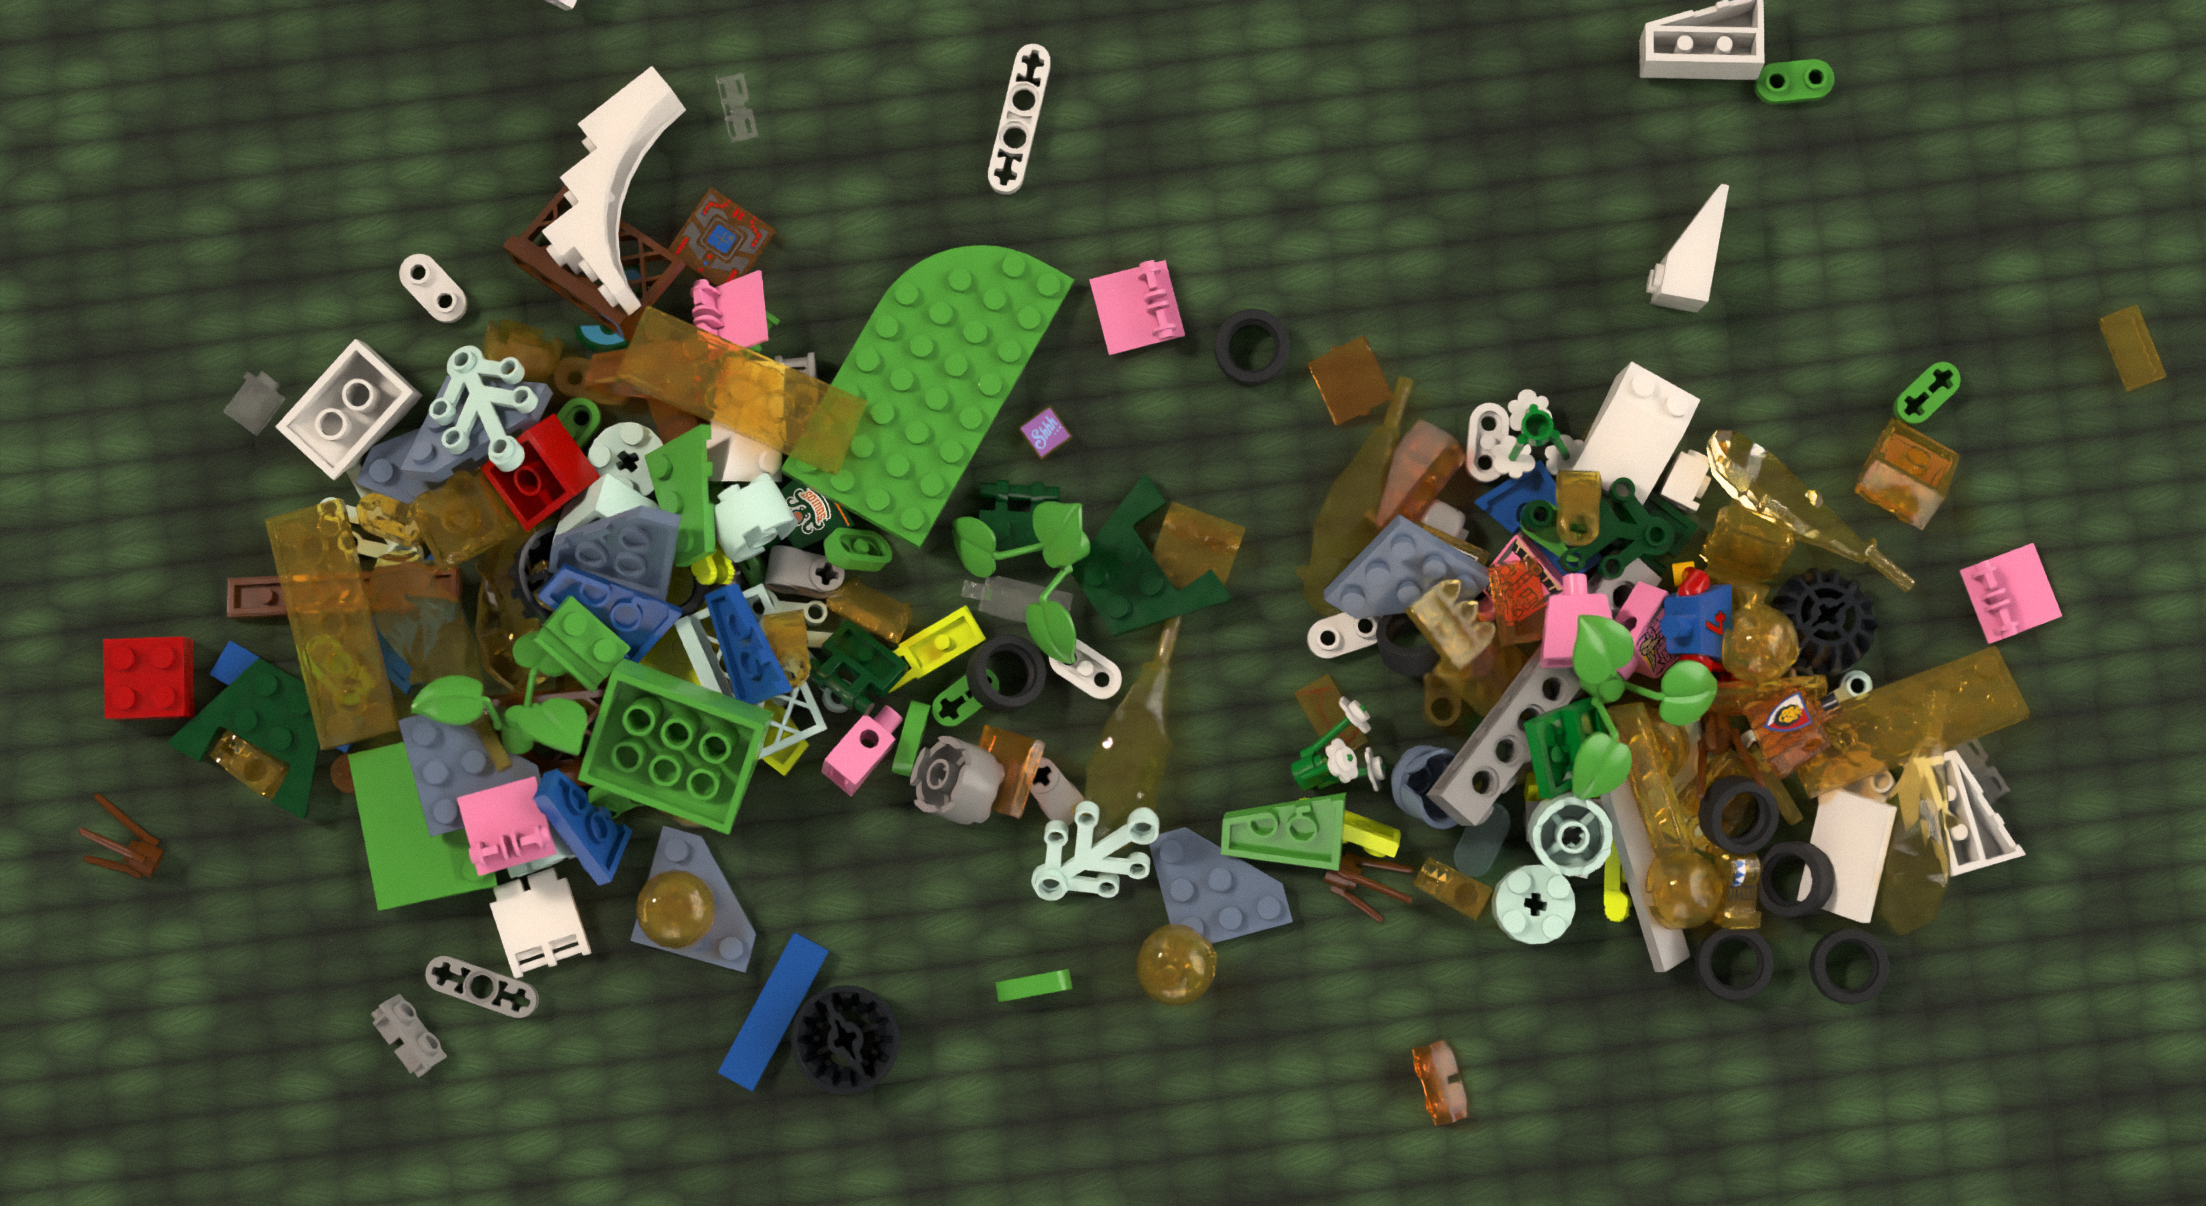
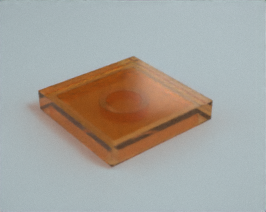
M985 724L978 746L993 754L996 761L1003 765L1005 772L1004 779L999 784L996 798L991 805V810L1021 818L1046 743Z

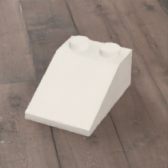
M1721 184L1715 190L1659 264L1656 263L1654 270H1650L1646 293H1652L1651 305L1697 313L1708 302L1729 185Z
M354 339L275 427L331 479L336 480L393 429L423 395L371 347L358 339Z
M1631 361L1615 377L1569 474L1574 476L1582 470L1592 472L1597 480L1596 489L1608 496L1609 486L1613 481L1620 477L1629 478L1635 485L1634 495L1643 506L1684 435L1700 399ZM1585 477L1578 478L1589 485V481ZM1617 484L1616 486L1618 495L1626 497L1628 494L1627 487L1623 484Z

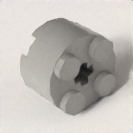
M940 736L938 737L940 742H937L931 749L924 747L914 763L910 778V785L916 786V796L918 798L914 800V803L923 812L957 824L968 825L973 822L981 824L990 816L991 805L996 798L999 784L1005 776L1004 767L996 761L993 754L984 748L954 737Z

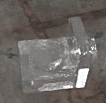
M247 371L243 376L246 379L245 383L223 412L258 436L286 398L276 392L281 385L261 371L256 377Z

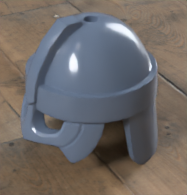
M1419 745L1408 749L1396 763L1391 775L1392 793L1397 806L1405 813L1419 818L1437 829H1447L1457 825L1458 823L1426 796L1455 758L1456 754L1447 748L1430 745Z

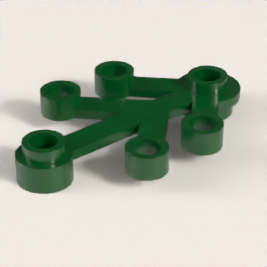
M1587 470L1576 473L1571 478L1570 487L1576 495L1583 498L1596 517L1553 510L1548 502L1540 499L1529 502L1520 513L1522 526L1531 533H1541L1551 526L1595 534L1579 547L1570 548L1560 556L1559 563L1562 570L1570 574L1583 569L1586 560L1617 538L1633 542L1619 554L1608 555L1599 562L1598 572L1605 580H1615L1620 577L1625 567L1643 554L1660 556L1666 553L1674 542V531L1671 525L1661 517L1649 516L1634 495V483L1626 477H1620L1610 484L1609 496L1613 501L1623 505L1634 524L1620 522L1596 489L1597 480L1595 475ZM1579 477H1585L1589 481L1588 490H1583L1578 486L1577 480ZM1617 484H1623L1627 487L1628 494L1626 497L1618 495L1616 492ZM1539 508L1545 512L1546 518L1543 522L1537 521L1534 518V509ZM1651 529H1656L1660 532V542H1654L1650 539L1649 532ZM1568 554L1577 556L1579 564L1576 568L1568 565ZM1607 561H1613L1617 565L1616 574L1607 572L1605 568Z

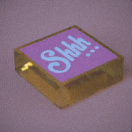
M1050 405L1018 427L1020 433L1041 461L1073 439V436Z

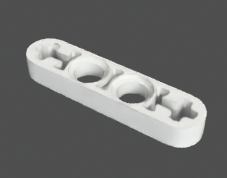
M1038 44L1025 45L1016 55L988 169L990 186L995 192L1002 195L1015 193L1023 183L1050 72V56L1048 51ZM1032 54H1038L1039 62L1044 63L1043 67L1035 68L1033 82H1041L1039 87L1030 82H1016L1017 77L1026 80L1027 64L1022 61L1023 59H1030ZM1027 90L1034 95L1035 104L1030 110L1021 111L1013 105V97L1017 92ZM1011 128L1021 129L1026 135L1024 145L1017 149L1008 147L1003 140L1006 131ZM999 152L1010 157H1022L1021 162L1013 159L1011 171L1017 178L1016 180H1009L1007 186L1000 185V178L994 176L996 171L1002 172L1006 163V157H998Z

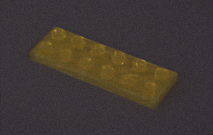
M648 305L644 308L614 379L617 382L835 476L841 468L868 402Z
M338 498L265 519L321 750L333 749L400 730L345 500Z
M1995 645L1841 701L1839 706L1827 712L1823 708L1811 712L1809 715L1812 723L1796 730L1777 731L1809 799L2027 720L2030 711Z

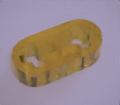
M377 493L367 494L357 504L358 522L362 529L371 534L407 547L420 546L429 538L430 525L428 516L417 507ZM376 506L381 507L382 515L385 517L376 516L374 520H369L366 510L374 511ZM413 520L418 521L420 531L414 529L411 534H406L403 524L410 525Z

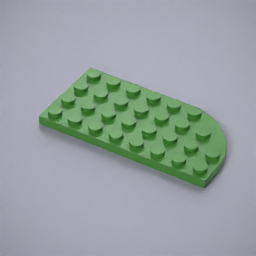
M975 245L953 248L932 255L917 263L893 283L877 305L781 468V473L920 550L1062 305L1075 279L1028 254L999 246Z

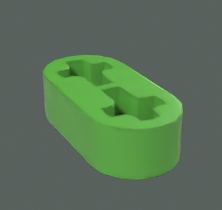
M1938 362L1927 368L1894 401L1893 410L1896 418L1901 423L1909 426L1917 425L1926 420L1959 388L1961 379L1957 368L1947 362ZM1934 371L1939 375L1944 372L1949 375L1946 381L1949 386L1948 390L1944 386L1938 388L1933 393L1928 389L1936 380L1933 375ZM1922 394L1926 400L1918 407L1921 415L1918 416L1916 413L1908 416L1904 411L1908 406L1904 400L1907 398L1909 401H1913Z
M985 668L986 676L992 679L990 685L995 691L999 692V680L996 674ZM966 675L939 694L933 702L932 714L935 720L942 726L956 727L984 707L976 701L974 696L969 699L966 695L970 691ZM960 697L965 699L966 702L957 709L959 714L957 719L953 720L949 716L945 718L940 716L939 713L943 710L941 705L943 700L947 699L953 703Z
M915 700L911 701L894 758L893 773L911 778L913 766L918 757L928 722L931 705Z
M1069 969L995 982L998 1002L1073 988Z

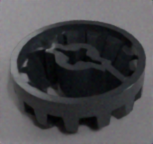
M558 524L545 527L529 537L514 552L515 562L508 569V578L515 583V587L510 592L512 599L520 598L525 606L521 614L526 619L535 617L540 621V629L555 610L550 611L541 606L533 594H538L554 575L549 573L548 569L552 541ZM546 561L547 569H543L538 574L531 575L533 568L538 563Z
M1817 567L1809 568L1803 574H1794L1775 594L1767 611L1766 629L1774 651L1788 666L1809 676L1832 677L1850 670L1864 657L1875 640L1873 636L1878 626V617L1873 616L1871 608L1874 601L1871 595L1865 597L1859 590L1861 583L1855 578L1848 581L1839 576L1840 570L1832 568L1828 572H1822ZM1832 590L1841 594L1842 597L1837 600L1833 598L1819 599L1815 591ZM1808 596L1813 602V606L1802 619L1801 607L1803 601ZM1852 607L1854 625L1850 633L1847 634L1842 625L1845 622L1846 613ZM1834 614V616L1829 621H1826L1824 623L1820 622L1815 627H1812L1818 619L1820 620L1824 617L1827 618L1830 615ZM1836 633L1841 638L1839 640L1829 641Z
M855 985L834 986L822 990L811 997L796 1016L791 1034L792 1052L801 1072L808 1080L821 1089L838 1094L858 1093L880 1082L893 1067L897 1059L901 1040L897 1018L884 999L870 990ZM842 1011L860 1013L871 1024L861 1028L854 1021H847ZM828 1019L832 1027L828 1033V1045L821 1047L820 1032ZM837 1020L847 1033L854 1031L857 1039L852 1041V1050L855 1057L846 1045L840 1047L837 1045L836 1039L841 1036L839 1031L841 1028ZM874 1029V1048L865 1060L861 1052L865 1043V1033ZM831 1050L837 1056L847 1058L850 1066L835 1064L824 1053Z

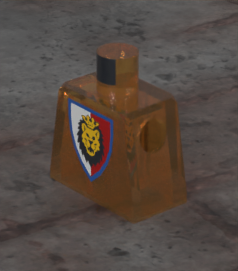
M1796 684L1741 703L1763 757L1779 780L1787 777L1829 748L1832 744V739L1825 723L1845 714L1844 708L1835 692L1814 701L1803 684Z

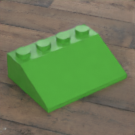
M623 658L612 670L577 780L729 835L762 751L774 712Z
M404 742L348 755L378 911L497 886L495 871L478 876L476 865L472 863L469 855V848L471 847L465 828L434 837L429 836Z

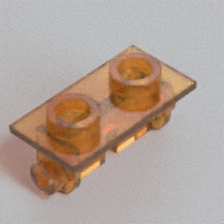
M1444 1039L1427 1046L1413 1048L1414 1070L1422 1081L1426 1094L1425 1106L1428 1114L1433 1118L1434 1124L1453 1123L1456 1120L1468 1117L1466 1109L1470 1108L1462 1081L1448 1084L1447 1080L1448 1076L1459 1073L1452 1046L1447 1047L1446 1040Z

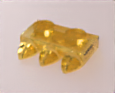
M1447 579L1431 587L1404 611L1451 671L1455 673L1490 644L1495 633V624L1492 622H1482L1471 626L1477 615L1478 602L1469 600L1454 605L1461 590V581L1458 579Z

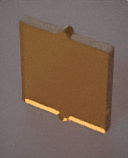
M1365 335L1341 347L1338 345L1332 346L1331 352L1307 363L1336 426L1360 414L1363 416L1369 415L1370 409L1394 398Z

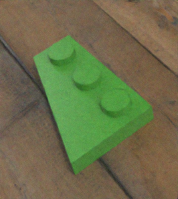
M700 424L644 455L659 508L681 515L674 556L677 567H689L716 552L714 503L708 500V477H713L712 461H707L706 440H712L711 425Z
M1346 793L1226 812L1222 824L1221 855L1339 871L1342 856Z

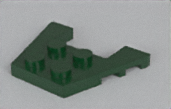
M1147 474L1138 480L1090 543L1089 555L1077 561L1072 567V576L1114 637L1163 623V621L1182 615L1195 614L1196 611L1209 607L1225 605L1233 601V598L1212 569L1180 591H1177L1135 530L1136 527L1168 505Z
M258 658L169 740L167 745L198 762H202L219 730L224 727L290 764V769L271 802L301 819H306L309 813L312 784L316 777L315 769L319 749L322 746L331 697L269 662Z

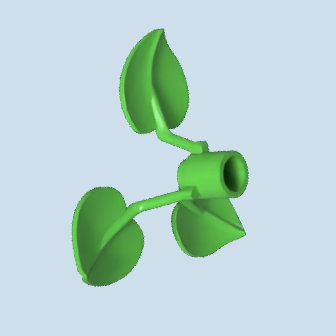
M1052 501L1039 504L1033 511V527L1041 543L1003 552L995 550L996 537L984 522L973 517H959L953 520L951 524L953 528L952 536L957 554L965 568L975 576L985 578L992 575L996 570L995 559L1002 560L1043 550L1044 560L1050 567L1060 569V572L1039 596L1040 603L1033 602L1027 606L1026 623L1032 639L1044 653L1063 663L1072 664L1076 662L1074 655L1076 632L1073 620L1069 612L1061 604L1049 601V596L1063 578L1073 572L1072 564L1088 556L1090 553L1089 539L1082 531V504Z
M1588 614L1578 615L1577 635L1572 655L1573 668L1579 677L1580 687L1593 696L1591 705L1597 708L1609 731V736L1602 732H1594L1585 739L1578 750L1573 769L1572 789L1574 797L1580 800L1603 795L1615 790L1625 781L1631 769V751L1624 743L1617 742L1619 734L1603 705L1604 703L1617 701L1626 689L1654 700H1662L1659 707L1660 718L1671 725L1681 726L1690 724L1700 718L1711 706L1717 692V680L1706 666L1694 660L1679 661L1671 666L1663 676L1661 682L1662 692H1655L1625 681L1617 674L1616 669L1627 665L1633 656L1634 642L1632 635L1624 626L1610 618Z
M533 631L521 636L515 642L512 650L513 658L518 665L531 668L524 706H511L502 717H499L491 700L488 697L481 696L483 692L481 682L463 675L445 676L431 682L419 692L411 706V713L422 714L435 721L451 725H464L473 722L481 716L484 706L493 720V729L501 730L503 749L511 754H523L530 751L535 740L549 747L579 755L587 726L585 709L572 700L551 698L543 702L542 705L538 703L532 704L536 676L539 671L553 677L567 673L566 670L531 641V638L539 631Z

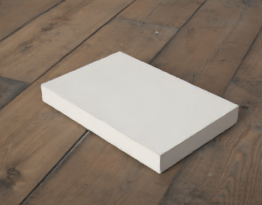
M1823 785L1810 843L1822 850L1832 864L1834 885L1830 898L1821 909L1861 923H1870L1896 814V806L1835 786ZM1806 863L1797 897L1798 901H1803L1811 890L1812 877Z

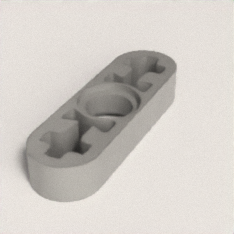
M451 956L436 957L426 968L425 976L427 983L434 990L510 1017H527L538 1007L539 996L536 989L529 983ZM446 963L451 964L450 971L460 976H464V968L469 969L471 972L464 980L463 993L457 991L461 983L454 980H446L444 985H441L439 983L440 976L435 974V969L442 968ZM479 975H485L493 982V991L485 999L476 997L471 990L473 980ZM501 981L508 983V986L504 989L506 992L518 994L521 989H524L526 991L525 998L530 1000L529 1006H521L519 1011L514 1010L515 1003L505 998H501V1006L494 1004V1001L501 993Z

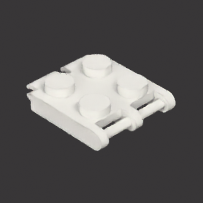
M555 867L527 876L531 890L525 891L521 879L493 888L497 901L490 903V907L515 979L523 977V972L548 964L549 968L556 966L558 960L581 952L583 956L591 954L590 945L568 879L563 878L559 880ZM577 941L579 943V945L562 950L557 953H554L553 951L554 949L569 945ZM542 953L545 955V957L520 965L519 961Z

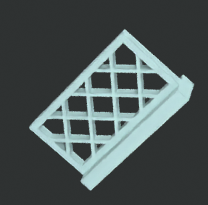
M763 583L742 593L746 600L759 595L765 608L759 626L762 631L778 637L781 647L777 660L782 669L794 673L797 684L792 697L786 695L778 696L789 701V705L781 724L771 721L770 725L778 727L779 731L774 744L763 748L758 760L828 729ZM708 608L676 620L674 625L701 686L735 698L734 692L727 680L729 678L728 673L723 671L720 664L722 659L721 649H719L716 655L711 642L719 644L718 639L708 636L701 620L710 617ZM768 617L774 630L764 627ZM784 653L790 667L780 663ZM800 689L807 703L796 700ZM765 702L758 704V707L763 708ZM794 704L810 709L816 725L803 731L786 726ZM784 730L795 734L781 740Z

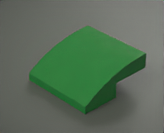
M1593 697L1564 705L1524 722L1540 798L1553 799L1572 788L1575 759L1582 743L1594 732H1602L1607 735L1602 717L1597 708L1591 705Z

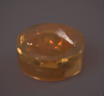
M347 753L339 756L334 761L330 775L333 784L338 790L354 794L355 789L348 755L353 753Z

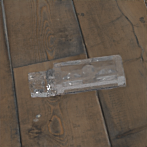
M988 576L984 585L964 580L961 597L980 601L978 610L987 612V615L1027 624V606L1033 602L1040 603L1039 596L1046 587L1001 576H996V578ZM1054 589L1049 596V601L1058 602L1069 612L1073 594Z

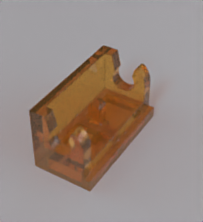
M1537 557L1493 563L1487 570L1501 647L1542 640L1546 608Z

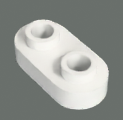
M414 254L404 260L399 272L400 280L404 287L436 320L442 323H454L460 320L468 307L467 297L461 288L427 255ZM424 267L426 270L425 276L420 280H415L412 276L414 269ZM444 295L452 297V304L448 308H441L439 305V300Z
M1485 403L1478 406L1471 414L1468 425L1465 467L1468 474L1474 480L1482 483L1492 482L1500 474L1494 471L1493 466L1489 470H1482L1478 466V459L1486 456L1493 463L1495 458L1491 455V449L1495 445H1500L1501 440L1509 435V416L1504 408L1495 403ZM1486 417L1492 418L1495 422V429L1492 431L1484 430L1481 426L1482 419Z
M1343 612L1319 620L1308 632V647L1317 657L1332 659L1377 643V624L1382 616L1355 619ZM1361 619L1371 621L1373 628L1370 633H1362L1358 629V622ZM1325 631L1332 632L1335 636L1334 644L1330 646L1324 645L1320 640L1321 634Z
M1076 639L1075 647L1077 659L1073 665H1065L1063 662L1049 656L1050 665L1055 673L1095 699L1111 698L1120 689L1122 677L1119 668L1078 639ZM1106 673L1110 679L1109 684L1105 687H1098L1094 682L1096 674Z

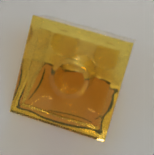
M1891 417L1865 462L1853 492L1862 496L1865 501L1878 505L1896 515L1901 521L1923 530L1946 497L1960 454Z

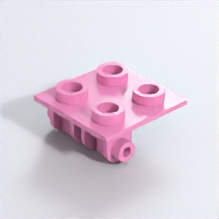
M1149 260L1140 263L1139 267L1089 279L1109 355L1185 336L1165 260L1159 262Z
M761 270L717 287H712L709 285V281L705 279H699L693 283L694 286L690 289V295L694 298L695 308L692 310V316L695 318L693 326L697 329L695 347L699 350L700 365H706L768 341Z
M2034 543L1960 570L1988 644L2062 617Z
M536 776L457 798L471 847L469 848V855L472 863L476 865L478 876L557 854L548 819L545 814L540 812L536 802L533 800L538 788Z

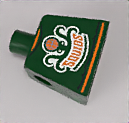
M792 480L780 492L792 510L798 524L783 540L777 534L773 540L765 544V547L770 551L772 546L780 545L789 539L794 548L806 551L823 544L825 538L837 528L857 529L845 508L799 482Z

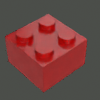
M555 414L529 428L515 439L525 452L524 460L519 467L505 472L498 469L491 460L480 467L526 532L553 516L601 478Z
M183 636L103 639L105 719L126 721L189 719L195 717L193 639Z

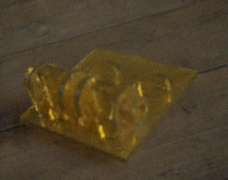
M1172 501L1152 556L1173 586L1183 589L1212 569L1225 587L1246 528Z
M1474 610L1465 624L1459 621L1452 627L1454 640L1432 671L1485 718L1530 658L1477 610Z

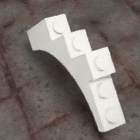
M653 66L578 123L587 136L581 142L590 154L560 177L569 189L564 196L572 205V208L542 230L543 234L551 242V245L546 250L560 268L567 263L576 275L584 271L592 283L599 278L603 282V285L598 288L600 293L612 308L619 303L628 315L641 307V304L627 282L620 260L618 232L622 205L630 181L646 152L661 133L686 111L673 90Z

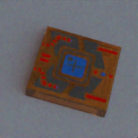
M710 187L668 250L681 258L686 266L716 286L747 275L775 235L776 230Z

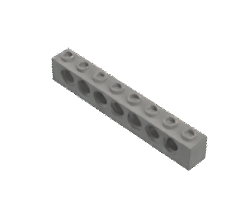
M1624 549L1611 551L1609 555H1617ZM1637 558L1626 566L1623 574L1615 580H1605L1600 576L1597 569L1587 583L1588 594H1606L1614 620L1639 581L1657 587L1662 579ZM1607 561L1605 565L1607 572L1616 574L1617 565L1613 561ZM1615 589H1618L1621 594V603L1618 607L1614 604L1612 598ZM1542 643L1426 794L1428 798L1460 826H1476L1485 822L1494 810L1492 805L1500 793L1507 792L1514 785L1518 777L1516 772L1524 762L1526 763L1531 760L1526 732L1519 722L1520 714L1525 711L1530 720L1543 713L1567 705L1584 692L1580 687L1579 677L1576 675L1573 667L1540 668ZM1546 680L1552 685V694L1549 699L1543 694V685ZM1500 741L1506 749L1505 756L1501 761L1496 755V747ZM1477 772L1482 778V786L1478 792L1474 790L1472 785L1473 776Z

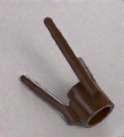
M1710 712L1701 717L1698 722L1700 740L1697 742L1699 752L1696 783L1697 799L1702 800L1704 798L1708 752L1713 754L1723 753L1729 748L1730 744H1734L1758 787L1764 788L1765 781L1744 746L1740 731L1731 728L1728 717L1719 712Z
M96 793L94 799L142 841L133 840L127 848L85 828H80L78 830L79 835L123 855V861L128 864L90 855L84 856V861L100 867L128 873L138 879H141L142 876L150 879L156 872L165 853V850L157 847L160 840L147 834L100 793Z
M1346 851L1345 856H1341L1339 871L1328 869L1323 880L1324 883L1332 885L1330 892L1343 897L1379 923L1384 920L1383 916L1346 888L1354 890L1356 884H1360L1407 904L1413 901L1409 895L1362 876L1363 868L1356 866L1361 865L1411 874L1414 872V867L1410 865L1361 857Z

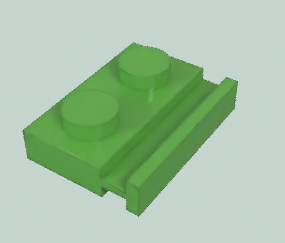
M569 595L542 625L543 627L531 638L533 643L590 692L596 691L597 686L603 679L607 678L631 649L573 596Z

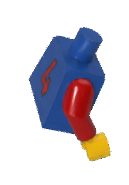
M1694 561L1673 563L1675 587H1678V592L1666 596L1664 601L1665 616L1661 619L1659 626L1661 633L1666 638V651L1670 655L1680 657L1678 662L1694 660L1703 664L1712 672V661L1734 660L1731 584L1710 585L1708 574L1696 568Z

